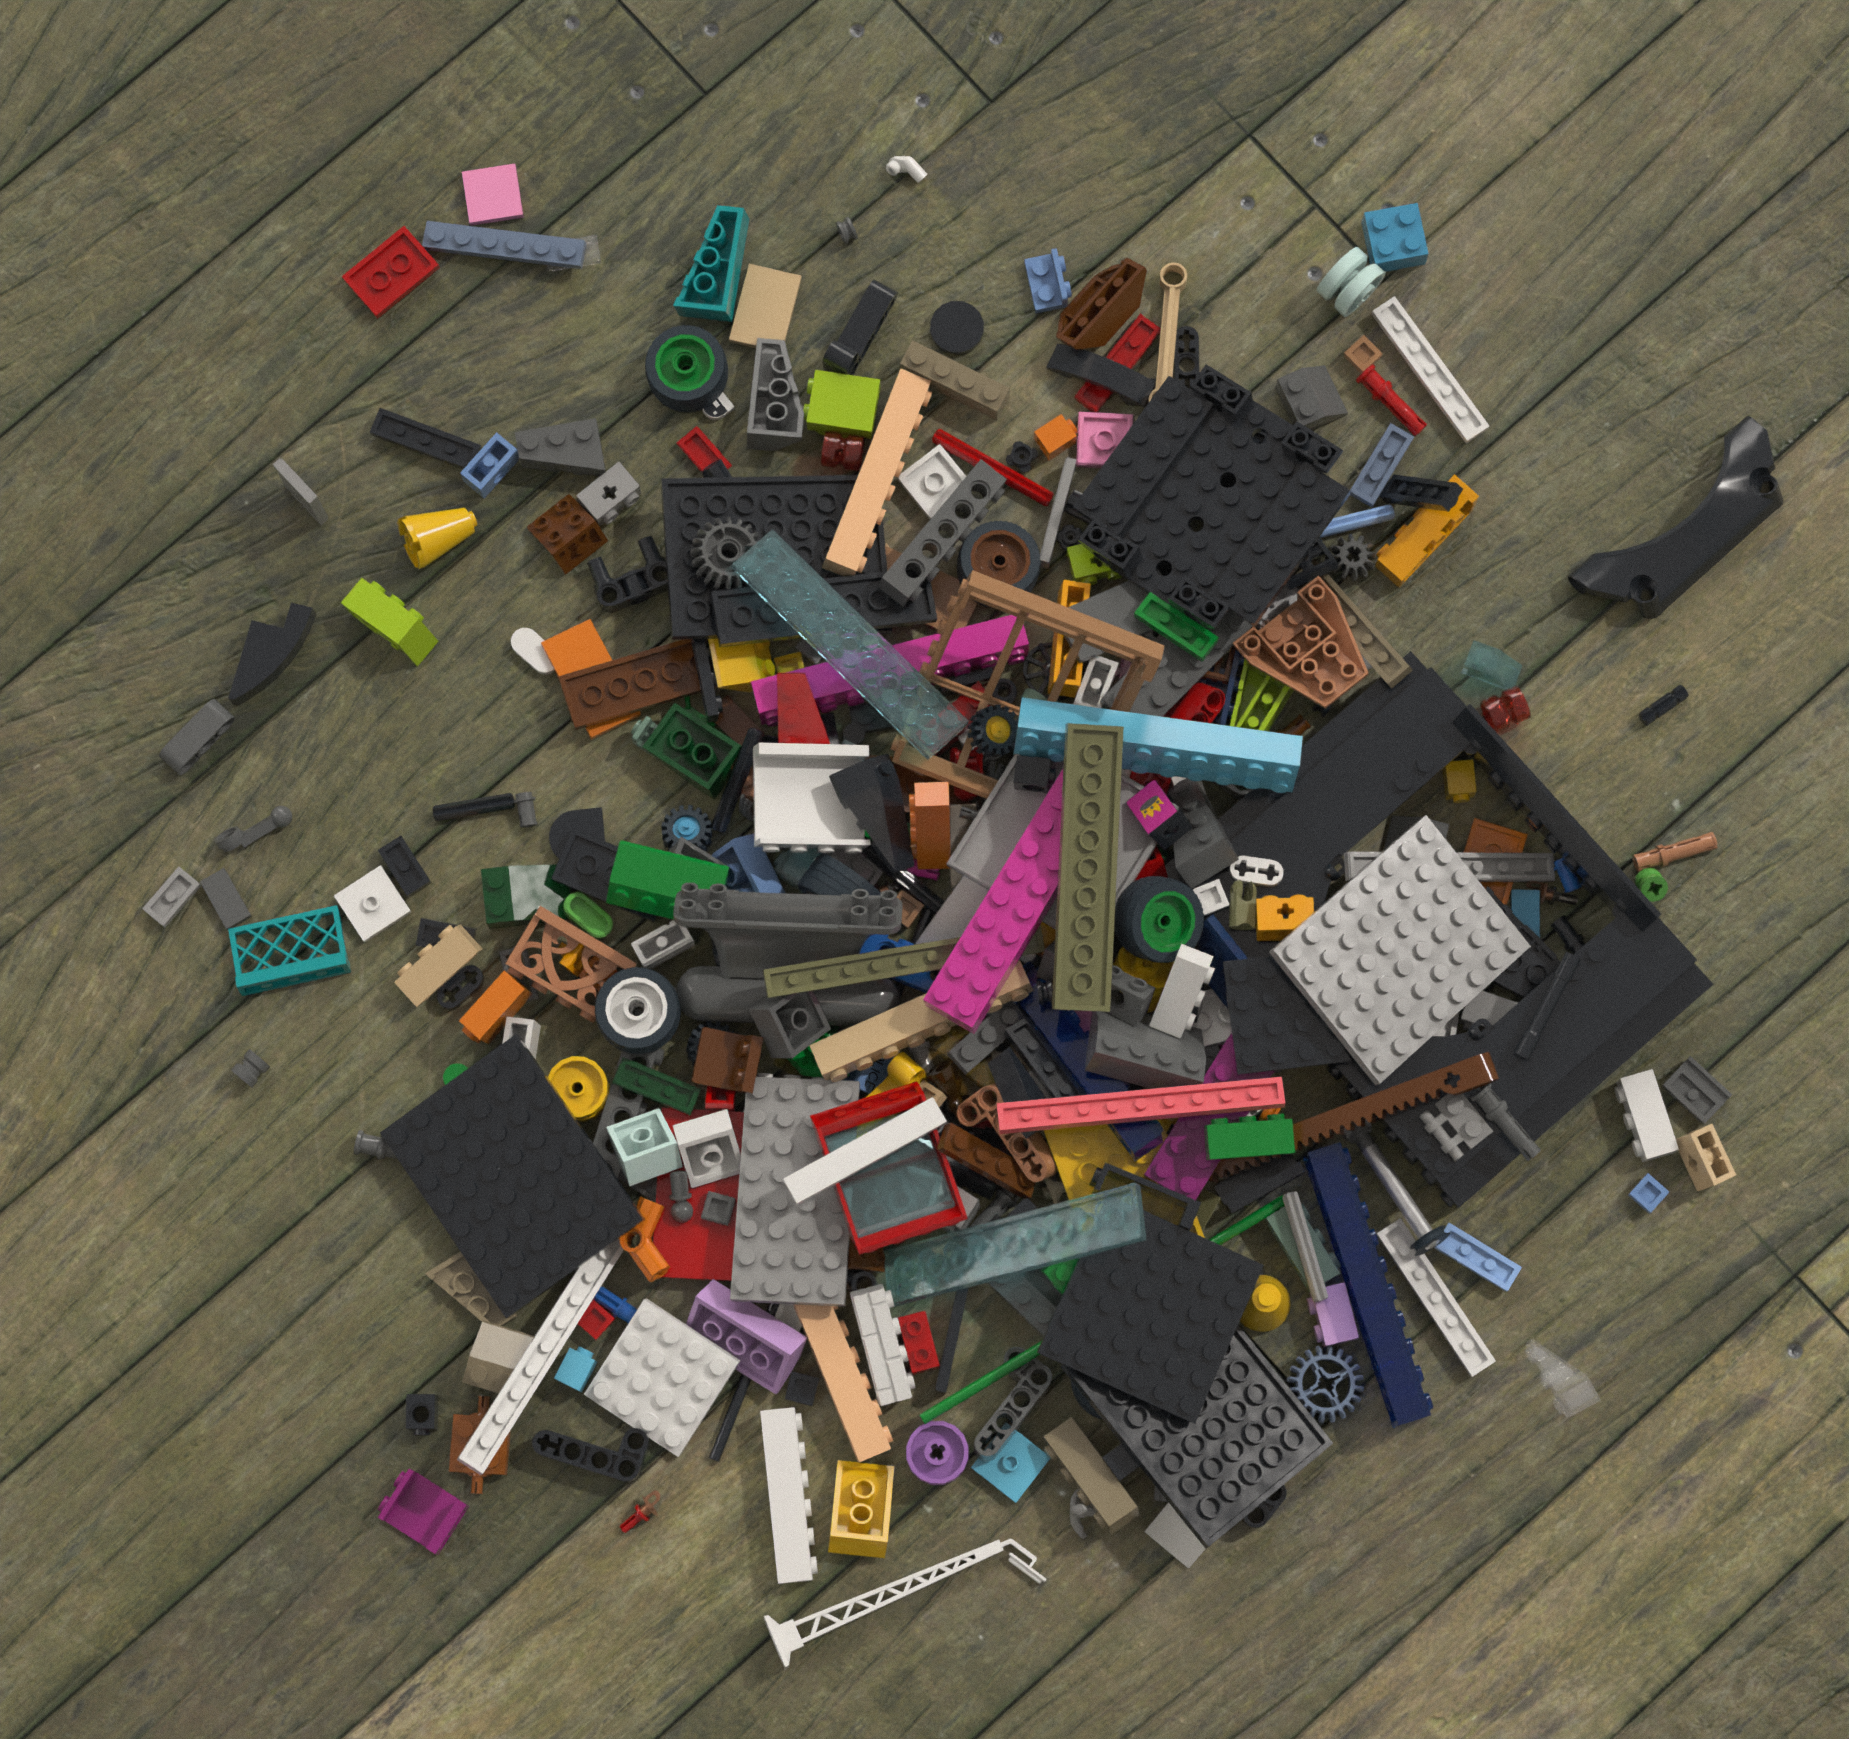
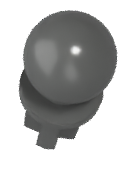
M678 1170L670 1174L672 1194L669 1196V1199L675 1200L671 1208V1215L675 1221L685 1223L693 1216V1207L687 1201V1199L692 1197V1193H689L686 1171Z

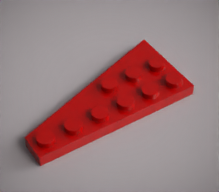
M777 673L778 743L830 744L806 673Z

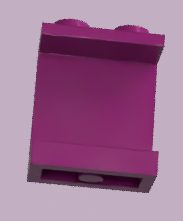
M408 1469L406 1473L402 1471L394 1482L393 1486L396 1489L392 1496H386L378 1508L381 1513L378 1518L419 1542L429 1551L439 1555L468 1510L469 1505L414 1470Z

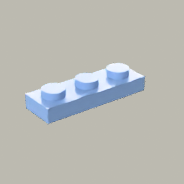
M1448 1223L1444 1232H1450V1235L1436 1246L1435 1249L1507 1292L1522 1267L1451 1223Z

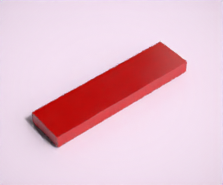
M1140 313L1106 358L1133 369L1160 335L1161 328ZM1085 382L1074 396V399L1091 412L1098 413L1114 392Z

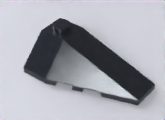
M884 754L868 758L831 774L829 778L840 803L845 810L850 808L858 819L856 825L860 830L865 829L872 838V847L891 873L914 867L900 781L889 755Z

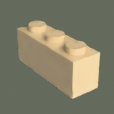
M461 924L455 928L449 925L438 935L441 940L434 947L428 944L417 954L420 959L414 965L408 962L397 972L400 977L394 983L416 1007L423 1004L482 950L481 946Z

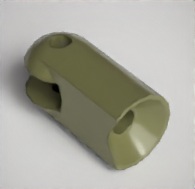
M1238 879L1230 888L1229 928L1235 930L1256 929L1257 889L1252 881L1246 883L1244 897H1242L1243 884Z

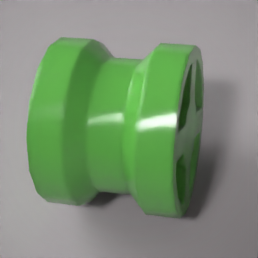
M1645 868L1636 875L1635 885L1649 901H1659L1666 895L1668 884L1658 870Z

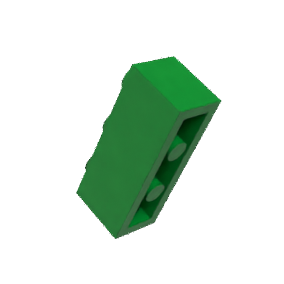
M1284 1114L1267 1115V1121H1256V1116L1239 1117V1123H1228V1118L1210 1119L1211 1125L1204 1126L1206 1160L1295 1153L1292 1119H1285Z

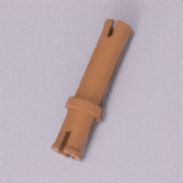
M1709 832L1671 845H1657L1655 849L1632 855L1633 864L1637 872L1659 865L1665 867L1668 866V863L1717 849V840L1714 833Z

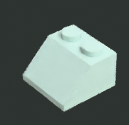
M659 1108L606 1127L620 1168L629 1186L683 1167L677 1141Z

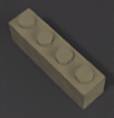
M913 340L900 362V369L930 380L929 388L996 421L1010 397L1009 387Z
M1072 1417L1044 1436L1046 1447L1043 1449L1052 1462L1057 1460L1062 1466L1060 1470L1061 1475L1068 1484L1073 1482L1079 1491L1076 1492V1495L1085 1507L1090 1505L1094 1510L1095 1514L1092 1516L1101 1529L1106 1527L1110 1534H1113L1139 1516L1137 1505Z

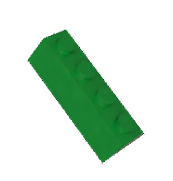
M620 840L609 881L606 903L674 920L675 897L681 891L683 884L688 882L698 885V889H710V886L713 884H723L726 886L729 867Z

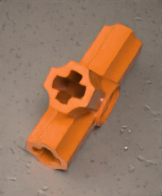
M640 1197L636 1207L645 1220L619 1238L621 1247L628 1251L648 1281L653 1282L665 1275L670 1268L653 1244L651 1238L664 1206ZM639 1234L640 1243L637 1247L633 1248L631 1245L632 1238Z

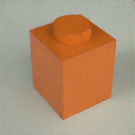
M1060 414L1034 431V440L1050 461L1076 444V433L1078 431L1070 419L1065 420L1063 415Z

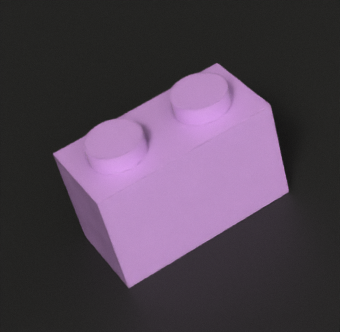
M1345 1282L1327 1286L1328 1298L1324 1301L1314 1302L1310 1293V1298H1306L1310 1315L1315 1314L1318 1325L1313 1326L1317 1342H1322L1323 1348L1354 1341L1359 1338Z

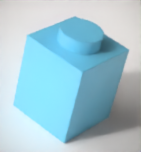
M578 1346L577 1350L569 1348L554 1379L582 1393L597 1364L592 1359L594 1353Z

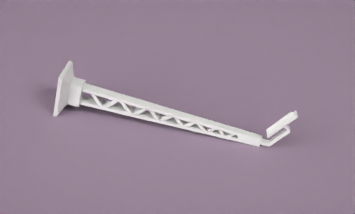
M1008 1539L1001 1543L1000 1540H997L795 1622L792 1619L779 1625L769 1615L764 1616V1621L783 1667L786 1670L789 1668L791 1652L803 1648L804 1643L1003 1551V1547L1011 1544L1032 1560L1030 1565H1027L1013 1553H1010V1563L1039 1584L1042 1581L1045 1582L1046 1578L1031 1568L1037 1560L1033 1554L1013 1539ZM974 1555L975 1559H971L968 1557ZM961 1560L967 1562L958 1566ZM955 1563L953 1569L945 1567ZM938 1569L945 1572L939 1576L934 1577ZM932 1572L929 1580L920 1577ZM913 1579L921 1583L909 1589ZM907 1582L903 1592L893 1588ZM885 1591L896 1595L881 1602ZM879 1593L875 1605L862 1601ZM854 1603L867 1607V1609L848 1617ZM848 1606L843 1620L828 1614ZM821 1616L835 1623L816 1632ZM815 1619L811 1635L801 1639L796 1626Z

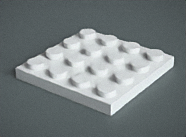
M646 1298L639 1306L584 1395L633 1428L643 1430L650 1439L679 1457L740 1363V1360Z

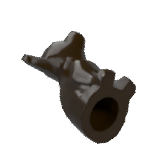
M950 1058L932 1067L929 1070L930 1074L925 1077L926 1082L934 1083L936 1088L947 1097L946 1103L942 1107L944 1114L948 1113L957 1118L958 1106L970 1096L961 1094L962 1077L957 1065Z

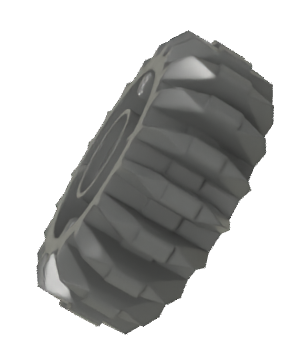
M730 516L726 518L725 524L719 518L715 519L714 525L707 522L704 526L705 530L699 529L696 534L698 538H694L692 541L694 548L691 549L690 556L695 558L691 563L692 567H700L697 570V576L706 575L705 584L710 583L711 580L714 581L715 590L719 588L720 584L724 585L725 590L730 589L732 584L735 589L741 588L742 583L749 586L752 582L751 578L757 579L759 576L758 570H762L764 567V563L761 561L766 556V553L761 551L764 543L756 541L759 538L758 532L750 533L751 524L746 525L745 528L741 527V519H738L736 524H732ZM721 551H731L734 554V558L724 557Z

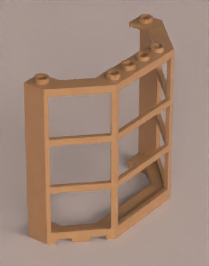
M972 570L967 579L963 578L957 597L951 596L946 611L950 612L947 619L942 617L936 632L940 634L938 641L932 640L927 653L931 658L928 663L923 661L917 676L922 678L901 735H895L890 748L895 751L892 762L942 782H948L950 785L987 799L999 780L965 768L972 749L970 743L973 742V738L966 737L957 764L908 745L931 683L979 701L977 711L986 708L988 705L994 706L997 704L1001 705V708L1007 706L1010 708L1009 713L1014 711L1017 714L1016 716L1019 717L1020 707L992 697V694L1025 620L1074 639L1047 701L1052 702L1057 701L1080 648L1084 643L1132 662L1110 710L1130 712L1144 680L1152 681L1162 660L1164 645ZM969 598L1017 617L984 693L935 674L962 609L965 608Z

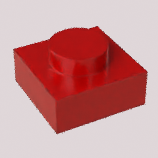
M593 1300L577 1324L595 1340H598L614 1322L615 1318Z

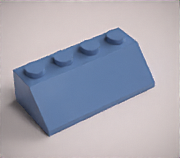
M754 834L734 838L711 855L729 867L726 884L727 890L785 893L766 853L763 852V847H754Z

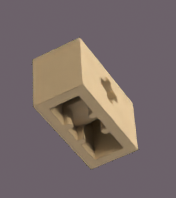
M1713 1124L1696 1129L1676 1139L1678 1151L1697 1192L1736 1176Z

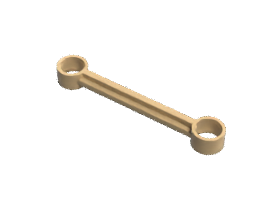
M1168 263L1160 272V286L1164 291L1156 385L1149 395L1148 403L1167 377L1173 378L1180 292L1185 289L1187 284V271L1179 263ZM1176 272L1182 276L1183 280L1177 285H1171L1165 282L1163 277L1167 273Z

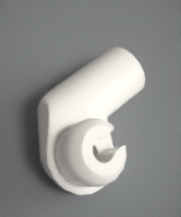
M895 156L886 165V170L890 175L895 176L898 173L908 172L917 183L927 175L921 166L910 156Z

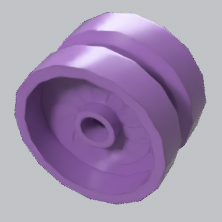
M930 1421L919 1426L911 1434L906 1446V1459L911 1472L920 1481L930 1485H945L955 1481L964 1472L968 1462V1444L964 1434L956 1426L945 1421ZM936 1448L943 1451V1456L940 1459L932 1456V1451Z

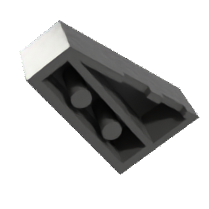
M596 418L515 432L519 459L524 468L553 472L563 471L573 473L574 475L582 476V474L599 477L606 472Z

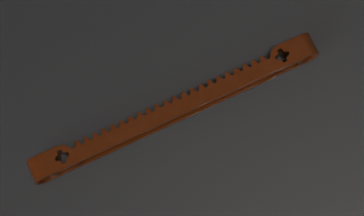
M1489 1052L1473 1056L1293 1124L1295 1150L1301 1151L1302 1144L1306 1147H1312L1313 1140L1316 1143H1322L1323 1135L1327 1139H1333L1334 1132L1337 1135H1344V1127L1348 1131H1354L1355 1124L1358 1127H1365V1119L1369 1123H1376V1115L1379 1119H1386L1387 1112L1390 1115H1397V1107L1401 1111H1408V1103L1416 1108L1418 1107L1419 1099L1422 1103L1427 1104L1429 1103V1095L1433 1099H1440L1441 1090L1452 1095H1461L1499 1080ZM1452 1073L1455 1076H1460L1456 1088L1448 1084ZM1281 1155L1220 1159L1208 1180L1210 1182H1218V1175L1220 1178H1229V1172L1237 1175L1239 1174V1168L1247 1171L1250 1170V1164L1258 1167L1260 1166V1160L1269 1163L1271 1156L1275 1159H1280Z

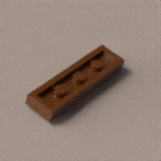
M953 1123L944 1125L937 1148L938 1151L1023 1199L1032 1197L1036 1182L1026 1177L1014 1158Z

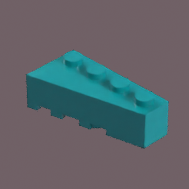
M717 205L705 232L699 251L697 250L693 259L694 264L689 275H686L679 297L674 302L673 306L679 316L732 322L750 220L744 208Z

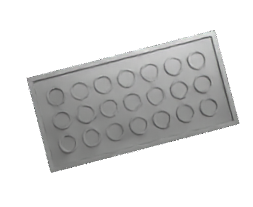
M756 1077L753 1093H746L730 1293L731 1301L845 1307L850 1233L834 1186L796 1205L783 1182V1178L823 1157L810 1115L859 1100V1081L840 1080L832 1082L831 1080ZM857 1126L824 1136L830 1153L857 1138ZM853 1185L843 1188L850 1213L852 1212Z

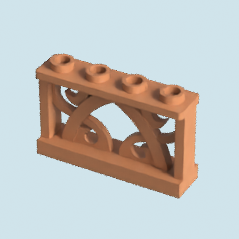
M542 906L538 907L505 962V965L509 966L508 973L520 980L524 976L534 981L531 986L543 994H546L548 990L556 994L557 998L555 1001L569 1009L572 1005L582 1010L579 1015L592 1023L596 1020L595 1006L589 1005L585 1001V995L589 992L593 993L596 998V989L592 985L598 983L602 987L605 983L602 979L611 974L617 967L624 970L635 967L637 964ZM541 920L546 923L543 930L542 943L527 942L538 922ZM563 936L567 939L565 948L551 947L552 942L558 944V937ZM579 943L584 945L581 960L589 976L577 980L560 981L553 965L552 953L564 954L575 949ZM531 947L541 949L542 955L533 954L529 957L534 958L537 962L534 968L524 966L521 961L522 952ZM591 956L599 958V964L593 965L598 969L597 972H594L588 964V959ZM545 969V973L550 983L546 982L545 980L541 979L535 974H538ZM578 989L577 999L562 990Z

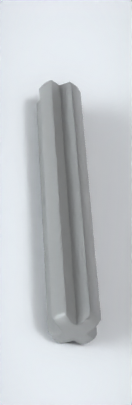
M1286 1193L1283 1195V1201L1312 1300L1314 1302L1324 1301L1328 1298V1294L1298 1193Z

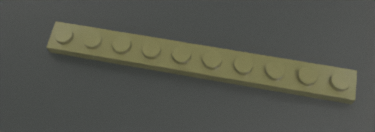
M1041 924L1022 956L1043 953L1045 951ZM960 937L764 969L762 972L767 998L941 970Z

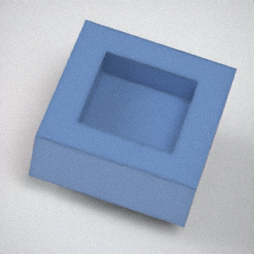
M1647 1173L1628 1196L1650 1214L1669 1191Z

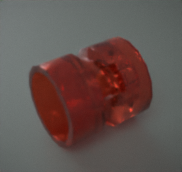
M826 431L822 447L821 466L837 468L838 465H842L844 470L859 472L863 455L864 436L849 434L846 438H843L841 433Z
M1518 686L1502 691L1501 697L1493 695L1480 701L1484 719L1497 733L1509 728L1511 722L1519 724L1531 718L1528 703Z

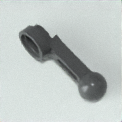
M277 806L271 811L270 816L247 830L242 831L238 826L228 828L220 833L214 842L224 852L231 851L240 844L245 848L273 829L288 826L292 821V812L286 806Z

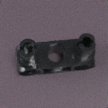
M652 536L644 537L638 541L646 561L645 566L629 571L616 579L610 577L602 557H597L587 562L596 584L594 585L595 595L600 607L604 611L614 613L629 606L642 603L668 590L667 579L661 582L654 579L655 574L660 571L667 573L666 559L661 557ZM607 593L617 594V599L614 602L607 603L603 601V597Z

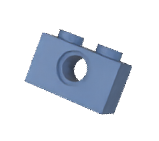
M496 432L460 472L463 481L485 499L519 461L518 451Z

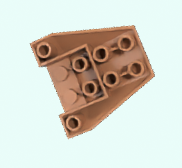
M1319 576L1297 592V601L1260 630L1252 627L1233 642V646L1251 666L1325 709L1369 675L1337 596Z

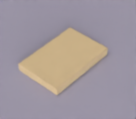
M749 264L729 342L756 348L757 338L786 341L802 276Z

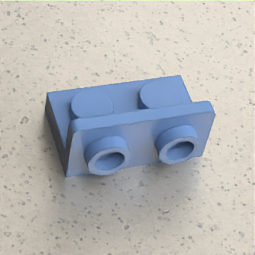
M1057 248L1051 249V254L1024 259L1035 313L1067 307L1068 298L1072 297L1069 281L1064 282L1062 272H1066L1063 256H1058Z

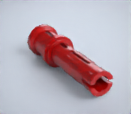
M1374 364L1370 365L1356 379V382L1358 384L1362 383L1372 394L1371 398L1376 401L1380 400L1416 437L1428 424L1392 389V383L1389 380L1385 381L1375 370L1376 366Z

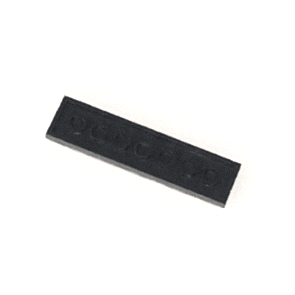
M912 570L905 571L910 578L918 577ZM886 572L712 591L710 596L719 647L935 623L938 618L931 582L926 580L921 586L924 590L913 603L909 600L904 607L878 587Z

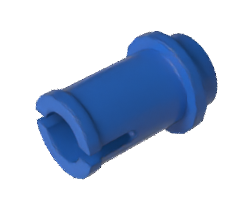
M1564 858L1553 862L1555 865L1553 869L1558 872L1566 894L1582 886L1576 873H1570L1562 863Z

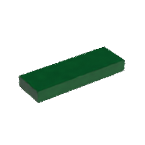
M622 1057L611 1083L689 1116L701 1090L625 1057Z

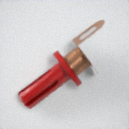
M654 1490L646 1497L642 1496L645 1504L643 1506L637 1504L635 1506L636 1512L620 1525V1529L624 1533H627L642 1519L648 1522L651 1513L657 1516L653 1506L660 1500V1493ZM655 1495L656 1500L651 1504L648 1499Z

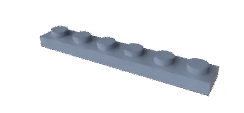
M427 221L422 246L425 250L582 269L586 242L580 239Z

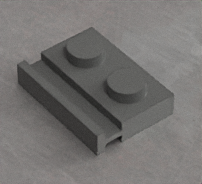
M1691 1056L1661 1086L1702 1125L1732 1095Z

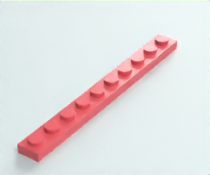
M1282 1077L997 1103L999 1133L1008 1134L1285 1108Z

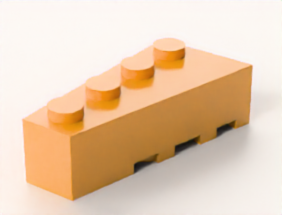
M1455 474L1448 482H1456L1463 488L1456 505L1449 512L1419 508L1413 515V521L1408 526L1404 524L1394 535L1396 537L1394 542L1390 546L1386 543L1376 554L1378 559L1375 567L1397 587L1400 588L1473 511L1479 495Z

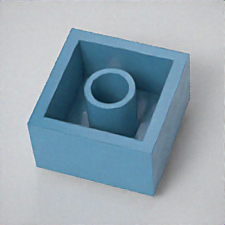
M1418 203L1364 212L1361 224L1370 264L1376 263L1384 272L1426 264L1429 253Z

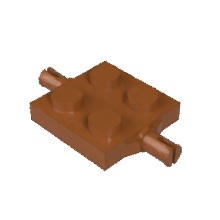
M478 1396V1413L470 1415L453 1414L449 1472L465 1473L472 1476V1494H483L484 1477L507 1475L510 1432L482 1475H479L457 1460L488 1411L490 1404L489 1396Z

